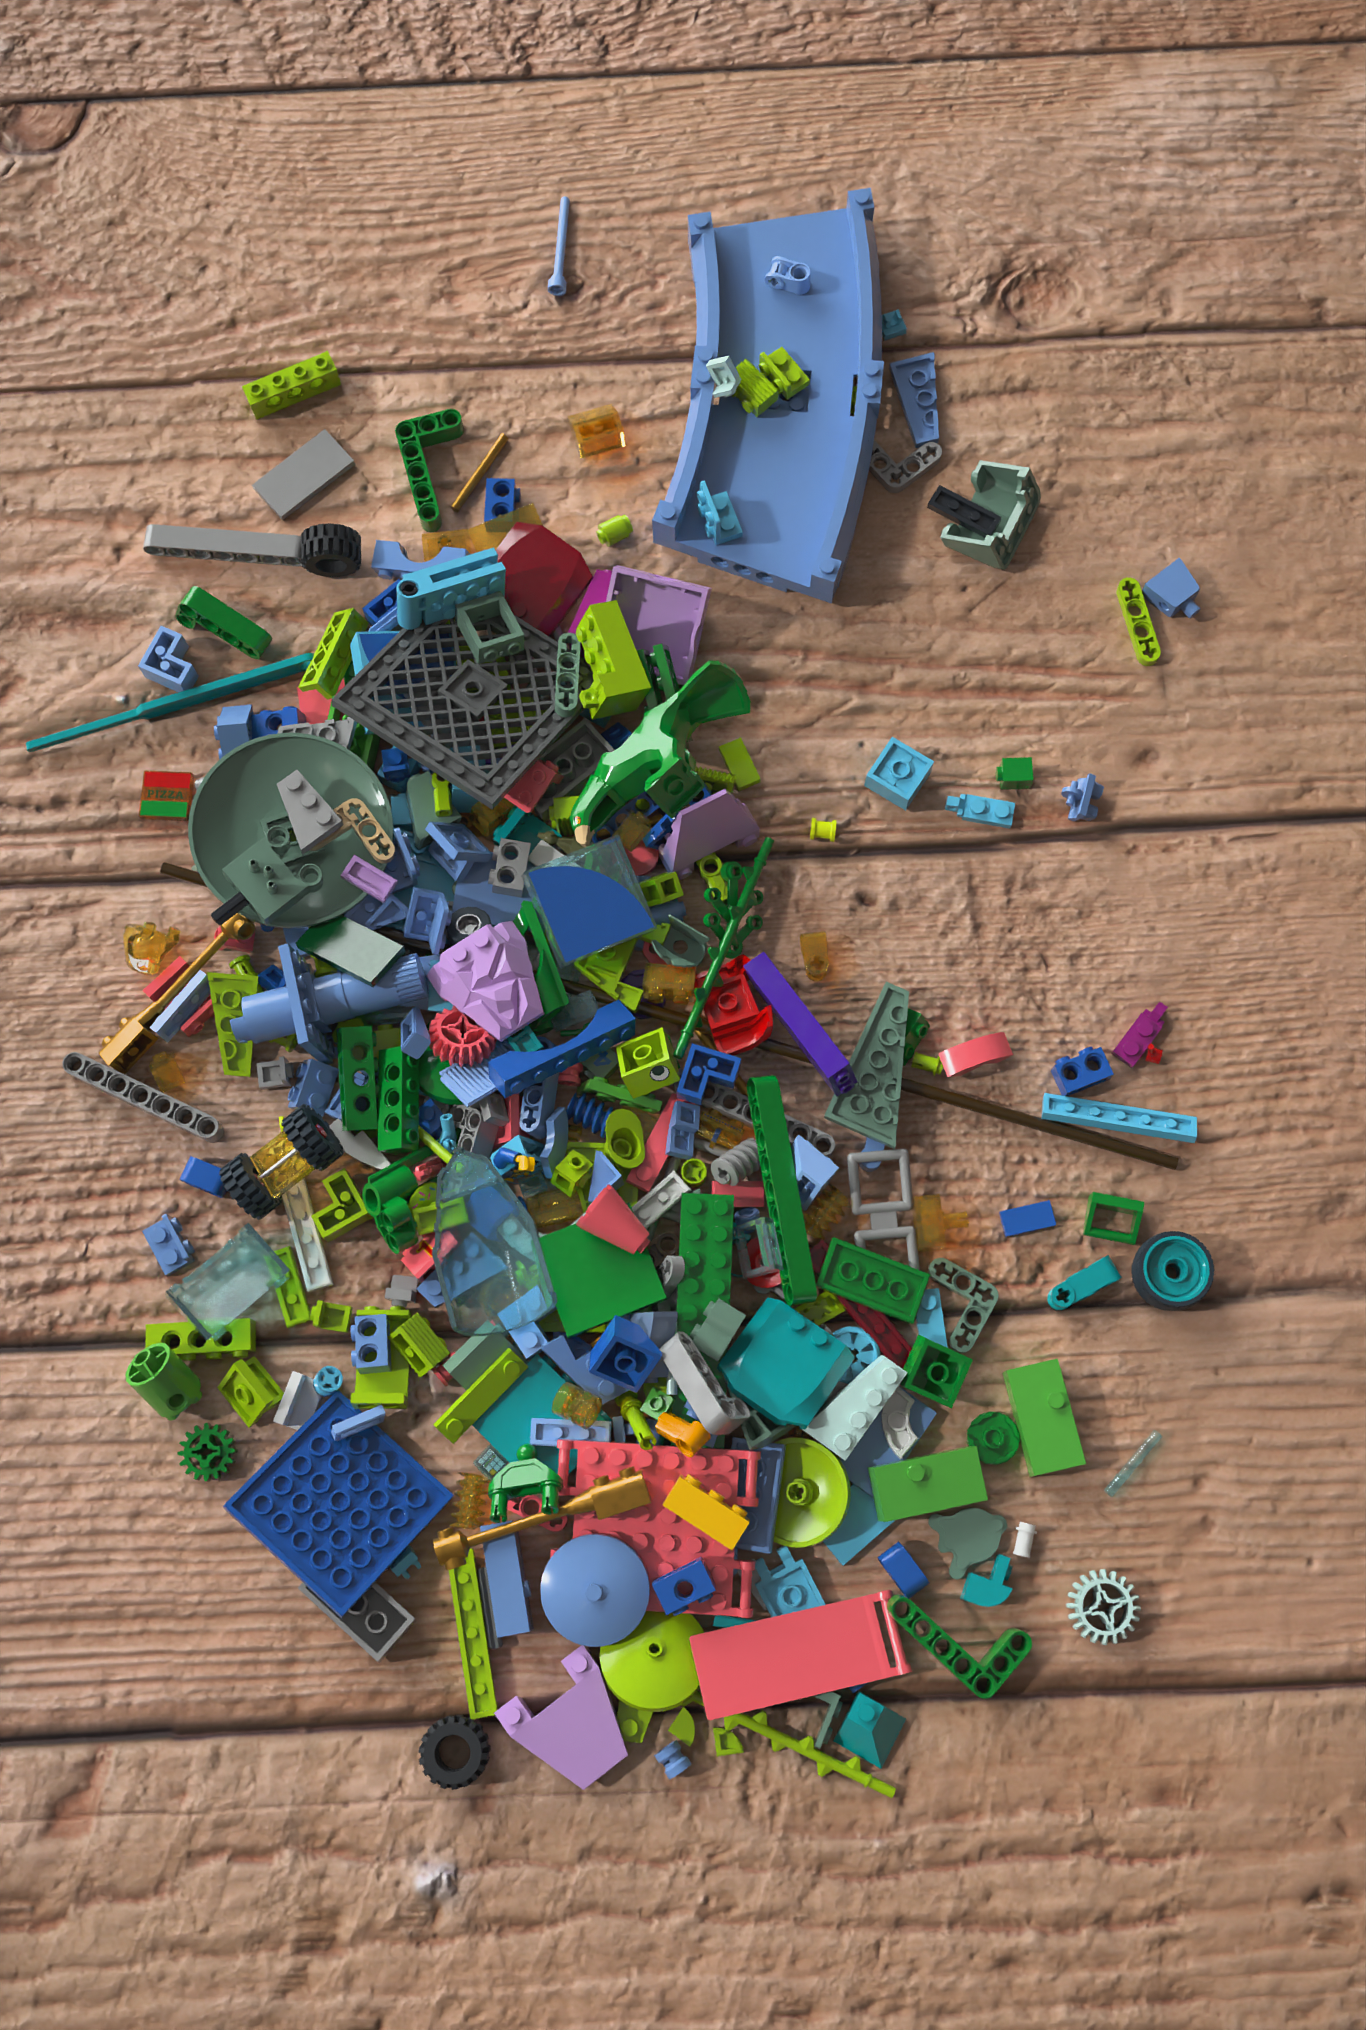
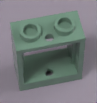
M501 591L455 605V621L478 664L491 662L497 658L509 654L513 655L524 650V633ZM501 615L511 634L481 642L472 623Z

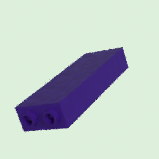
M762 952L746 963L743 967L753 987L766 1004L771 1005L772 1012L833 1093L839 1096L841 1093L845 1094L852 1090L854 1084L857 1083V1079L850 1063L765 952Z

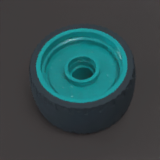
M1180 1231L1162 1232L1151 1237L1138 1249L1132 1263L1131 1273L1136 1291L1143 1300L1161 1310L1179 1311L1194 1306L1205 1297L1213 1282L1214 1264L1209 1250L1196 1237ZM1166 1266H1171L1176 1270L1175 1279L1166 1275Z

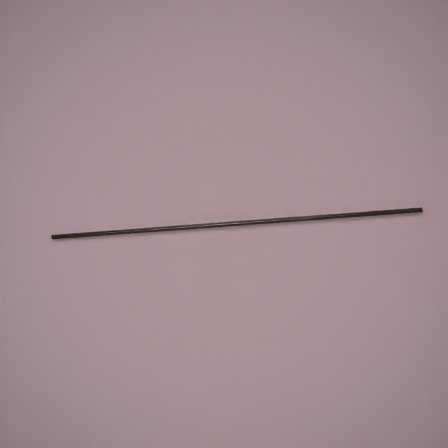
M163 862L160 869L161 874L207 887L199 872ZM385 926L374 930V932L396 943L432 953L428 941L406 938L403 936L402 931ZM445 944L444 949L439 950V954H442L451 946ZM561 978L566 993L604 1004L616 1001L604 990ZM642 1001L636 1011L638 1014L685 1027L690 1016ZM702 1019L703 1026L695 1028V1030L712 1035L707 1020ZM769 1038L755 1047L812 1064L800 1047ZM903 1077L901 1079V1090L1172 1170H1176L1179 1158L1041 1119L1040 1117Z

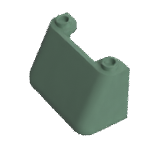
M980 460L976 469L971 474V482L975 489L971 501L1002 517L1000 524L992 536L986 535L984 538L961 525L949 523L942 530L940 538L943 544L952 550L993 568L1005 570L1009 566L1039 506L1041 492L1029 467Z

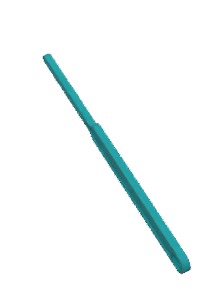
M305 653L142 703L136 709L26 742L27 751L41 750L138 719H151L304 672L313 659L314 653Z

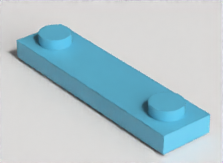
M939 1288L926 1289L916 1316L918 1334L947 1347Z

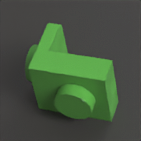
M653 1387L640 1410L658 1421V1417L663 1412L669 1413L675 1403V1399Z

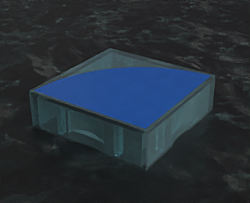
M619 835L529 869L522 874L533 905L544 922L548 941L560 969L590 958L596 953L613 946L622 945L649 934L657 929Z

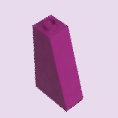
M596 570L568 633L576 635V628L589 605L606 602L612 575L611 570ZM580 642V656L584 658L585 651Z

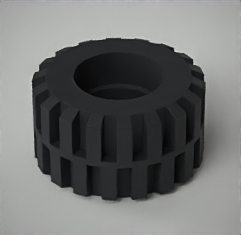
M318 524L306 528L301 534L302 567L310 573L324 577H342L355 573L361 566V535L356 530H353V528L340 524Z
M464 1715L447 1716L431 1725L426 1734L423 1735L421 1739L422 1744L419 1746L418 1752L421 1753L419 1763L423 1765L424 1770L422 1772L424 1775H428L431 1778L430 1782L434 1785L437 1783L441 1785L440 1788L457 1790L470 1785L484 1772L490 1759L489 1752L491 1751V1746L488 1744L489 1737L487 1733H484L480 1723L474 1722L475 1719L466 1718ZM450 1735L461 1736L470 1747L469 1761L465 1766L458 1769L448 1767L440 1757V1744Z

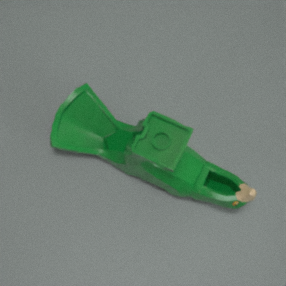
M718 660L707 661L690 677L680 691L675 693L666 702L645 712L639 727L621 747L613 752L602 754L595 773L590 776L582 793L573 805L570 814V822L575 832L576 841L581 846L589 848L592 836L601 830L626 802L645 791L672 819L704 788V782L695 772L696 760L685 749L686 743L692 733L702 723L750 713L751 701L747 694L748 691L741 677L734 669Z

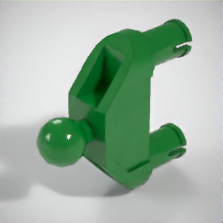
M531 1444L521 1445L516 1453L518 1461L508 1463L489 1484L488 1496L491 1499L490 1520L492 1522L500 1523V1516L502 1517V1522L507 1521V1506L510 1498L542 1493L541 1512L552 1515V1508L554 1514L559 1512V1492L563 1488V1479L551 1468L537 1460L538 1453L535 1446Z

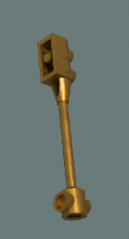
M235 914L224 924L220 925L222 932L157 1001H154L131 1018L126 1017L122 1019L119 1023L120 1030L114 1036H107L103 1039V1048L98 1053L110 1067L125 1075L159 1039L150 1027L157 1017L164 1012L165 1007L229 938L237 940L250 938L255 932V922Z
M633 1466L619 1471L620 1477L612 1480L609 1479L608 1475L593 1480L594 1486L589 1487L588 1490L565 1502L564 1505L558 1506L559 1512L557 1514L553 1513L552 1508V1515L540 1512L468 1537L461 1531L454 1532L453 1527L438 1531V1538L433 1539L438 1562L441 1566L444 1565L446 1571L466 1564L465 1558L468 1557L470 1547L566 1515L571 1516L596 1511L598 1520L649 1504L651 1503V1498L641 1470L635 1471Z

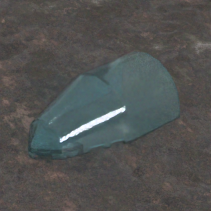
M457 1147L452 1151L454 1154L446 1167H442L437 1176L435 1206L437 1208L436 1223H434L435 1246L432 1249V1257L451 1327L455 1332L464 1336H487L521 1328L550 1312L558 1302L536 1223L486 1156Z

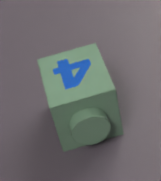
M609 1048L606 1051L589 1057L582 1063L585 1070L583 1074L588 1080L590 1078L593 1079L594 1076L608 1080L619 1068L617 1054Z

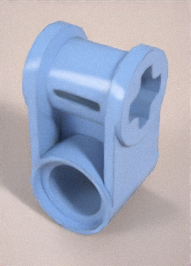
M780 256L772 259L771 270L764 279L768 286L797 295H802L809 291L811 286L810 268L806 264L791 261Z

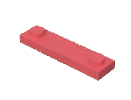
M672 1093L644 1145L645 1158L642 1164L632 1168L626 1179L627 1183L646 1193H649L668 1155H665L666 1142L675 1102L681 1101L695 1105L694 1103L678 1099L675 1093Z

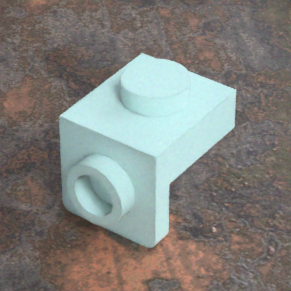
M725 356L709 360L706 367L716 384V388L712 393L714 398L733 395L742 379L731 358Z

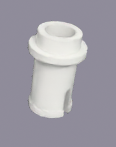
M1020 1522L1019 1527H1016L1018 1534L1013 1554L1030 1558L1034 1534H1037L1035 1525Z

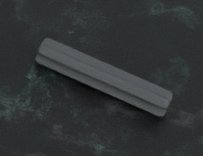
M486 1567L477 1569L488 1648H501L503 1640L502 1637L497 1638L487 1569Z

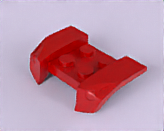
M745 954L739 955L721 966L719 974L724 984L722 987L712 988L703 1009L717 1051L732 1056L752 1050L768 1039L773 1029L771 1005L766 1006L759 1013L747 981L750 979L743 966L751 960ZM708 971L689 977L693 989L702 988Z

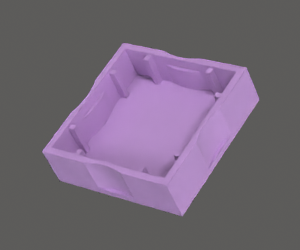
M619 565L613 566L606 602L617 600L636 650L645 649L651 653L654 652L653 646L661 643L669 647L678 684L685 685L693 673L712 588ZM654 667L656 677L660 676L659 669Z

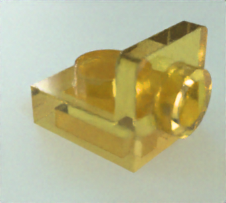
M166 1051L154 1055L152 1057L153 1061L149 1063V1068L162 1093L186 1082L175 1060L174 1052L169 1054Z

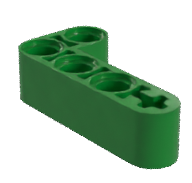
M192 586L178 605L175 616L177 621L184 627L193 629L198 623L253 659H259L272 641L271 635L266 630L200 587Z

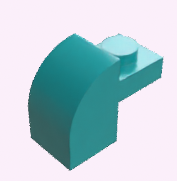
M997 1554L989 1579L968 1573L960 1599L984 1607L996 1606L1005 1601L1013 1589L1002 1585L1003 1581H1008L1013 1568V1565L1009 1564L1011 1558Z

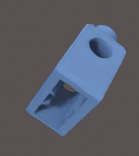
M1180 558L1145 583L1143 587V597L1168 617H1173L1182 610L1191 619L1200 611L1198 605L1193 601L1197 597L1200 587Z

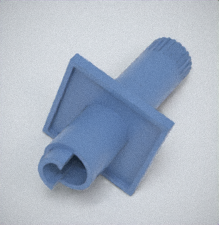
M287 943L278 946L286 986L243 997V1016L231 1019L230 1025L238 1043L244 1044L250 1040L258 1044L296 1034L298 1044L319 1062L329 1065L333 1064L331 1056L335 1055L332 1040L328 1041L326 1037L328 1036L327 1033L332 1032L331 1024L428 998V985L417 953L400 957L374 987H371L342 971L316 978L314 975L316 970L312 968L310 963L306 962L304 957L299 955L298 950H294Z

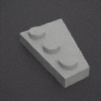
M347 717V720L335 721L330 719L325 720V723L309 724L308 722L279 726L278 733L311 734L334 741L350 750L357 722Z
M295 770L277 783L302 854L309 851L344 825L340 817L298 770Z

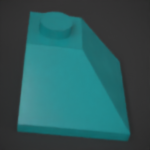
M858 1691L833 1742L882 1769L906 1718Z

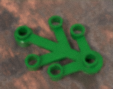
M734 861L724 863L720 870L721 877L728 882L727 906L721 900V892L718 888H708L704 892L705 900L713 905L725 920L727 926L731 919L729 907L736 906L738 903V880L743 875L742 866ZM754 890L753 893L756 894L757 905L763 902V894L759 890ZM712 891L714 892V895H715V896H714V899L711 898V892H712ZM753 906L746 907L743 917ZM707 913L703 918L704 925L714 932L720 940V945L725 930L720 925L721 918L717 913ZM750 915L747 917L746 924L735 933L738 941L737 945H733V950L730 945L726 958L734 959L742 953V942L753 930H758L762 927L763 920L761 916ZM711 916L714 918L713 924L710 922ZM753 919L756 920V925H755V926H753V923H752Z

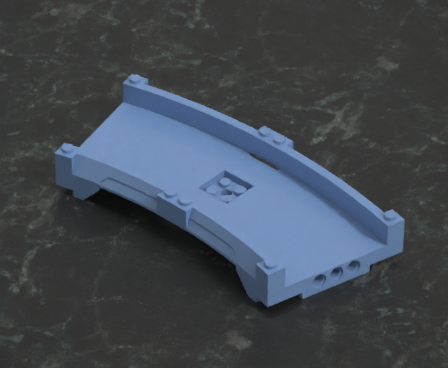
M871 188L848 191L845 209L713 228L711 212L688 215V245L693 282L696 288L697 336L690 386L691 402L674 476L672 477L665 501H659L652 519L653 543L697 557L699 563L783 592H787L790 589L831 604L843 577L855 534L857 518L871 462L881 400L884 361H882V310L879 261L873 226L874 203ZM780 256L791 261L804 263L810 268L811 286L807 293L797 295L785 290L774 289L765 283V276L771 270V261L774 257ZM783 347L810 379V385L789 398L788 401L782 400L785 397L782 393H778V400L758 417H755L752 412L748 413L745 411L741 401L736 396L734 398L731 396L719 397V405H713L714 396L712 393L716 388V384L706 365L709 360L729 356L735 367L744 359H748L759 370V354L765 352L768 356L778 348ZM853 377H858L854 416H850ZM701 481L706 482L711 496L727 491L741 526L743 537L715 545L713 538L707 536L705 530L707 522L705 517H700L697 509V503H699L697 492L700 491Z

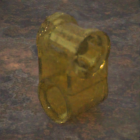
M826 932L800 934V946L806 976L812 981H822L826 977L829 967ZM814 964H818V967L821 968V969H820V970H816V967L813 966V965H814Z

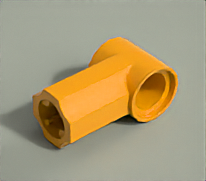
M663 1412L658 1417V1422L655 1426L658 1434L674 1442L677 1448L687 1457H693L711 1439L710 1433L700 1422L693 1421L689 1423L671 1412Z

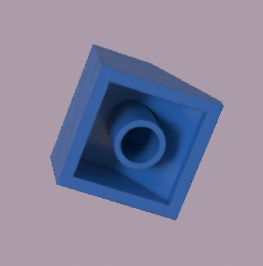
M615 1315L590 1352L589 1373L637 1393L661 1359L662 1352L638 1324Z

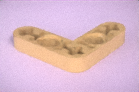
M357 798L349 799L333 809L344 825L309 850L316 851L352 828L377 862L388 863L395 856L393 842L366 805ZM351 806L355 809L360 807L359 815L363 819L360 823L354 813L349 815ZM366 825L374 826L377 830L376 834L372 837L364 836L362 834L363 827ZM378 839L383 848L389 847V855L378 854L379 847L376 844Z

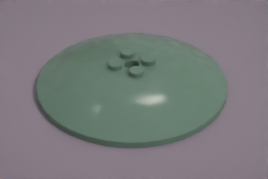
M278 733L255 738L243 743L223 756L210 769L199 785L192 802L188 822L190 851L194 864L208 889L223 904L238 892L224 877L222 869L264 838L271 827L280 825L285 827L288 832L293 830L277 783L295 770L302 774L332 810L349 799L357 798L361 800L393 842L391 807L382 784L368 765L344 746L323 737L304 733ZM351 806L349 815L354 813L360 823L363 820L359 815L360 807L355 809ZM366 825L362 829V834L366 837H372L376 834L377 830L372 825ZM352 828L321 849L307 851L302 854L298 841L291 842L290 849L284 854H277V856L297 879L299 878V871L304 865H317L322 871L323 885L320 890L308 893L268 924V926L303 928L319 925L340 917L357 906L368 895V893L341 878L342 872L352 857L356 855L383 872L387 863L377 862ZM276 836L272 839L274 844H281L285 841L283 836ZM378 839L376 841V844L379 847L378 854L380 855L383 853L385 856L389 855V847L383 848ZM308 874L304 880L312 883L318 879V876L316 874ZM249 905L237 913L248 920L265 925Z

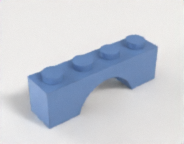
M376 540L371 568L380 578L391 580L392 577H399L402 579V575L470 555L467 549L443 547L433 559L417 563L408 559L407 551L399 542Z

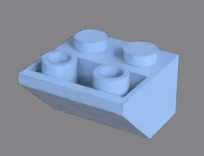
M798 1135L791 1145V1152L801 1206L806 1211L822 1194L839 1167L830 1158L818 1151L809 1141Z

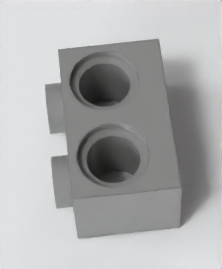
M501 838L500 846H494L492 860L497 861L496 869H490L488 884H493L492 893L522 898L531 843ZM507 852H514L517 855V858L514 860H509L504 856V854ZM504 875H509L513 878V881L506 884L500 878Z

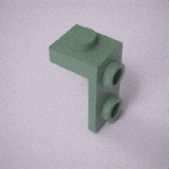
M833 1691L814 1695V1697L829 1703L814 1742V1746L819 1749L822 1743L827 1745L832 1733V1728L829 1727L832 1716L838 1717L843 1702L839 1701L840 1695Z

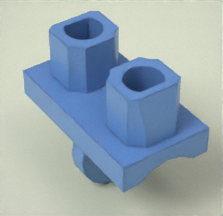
M1089 773L1086 778L1072 781L1070 787L1062 789L1061 795L1067 798L1066 805L1071 806L1068 820L1073 822L1079 819L1091 821L1097 817L1098 807L1089 804L1090 798L1097 800L1101 797L1104 786L1095 782L1096 775Z

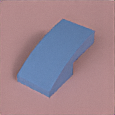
M681 1101L675 1102L668 1129L665 1155L686 1160L693 1157L694 1133L699 1130L700 1106Z

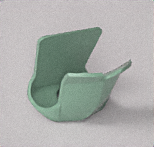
M669 914L670 923L668 924H671V929L665 944L662 946L657 940H652L653 948L667 965L694 969L704 960L707 951L706 942L710 938ZM682 940L687 944L688 949L685 953L678 954L674 951L673 945L676 941Z

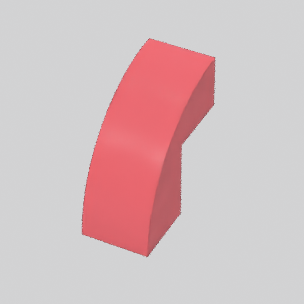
M1004 1032L975 1038L939 1053L947 1077L962 1076L984 1064L998 1063L1013 1055Z

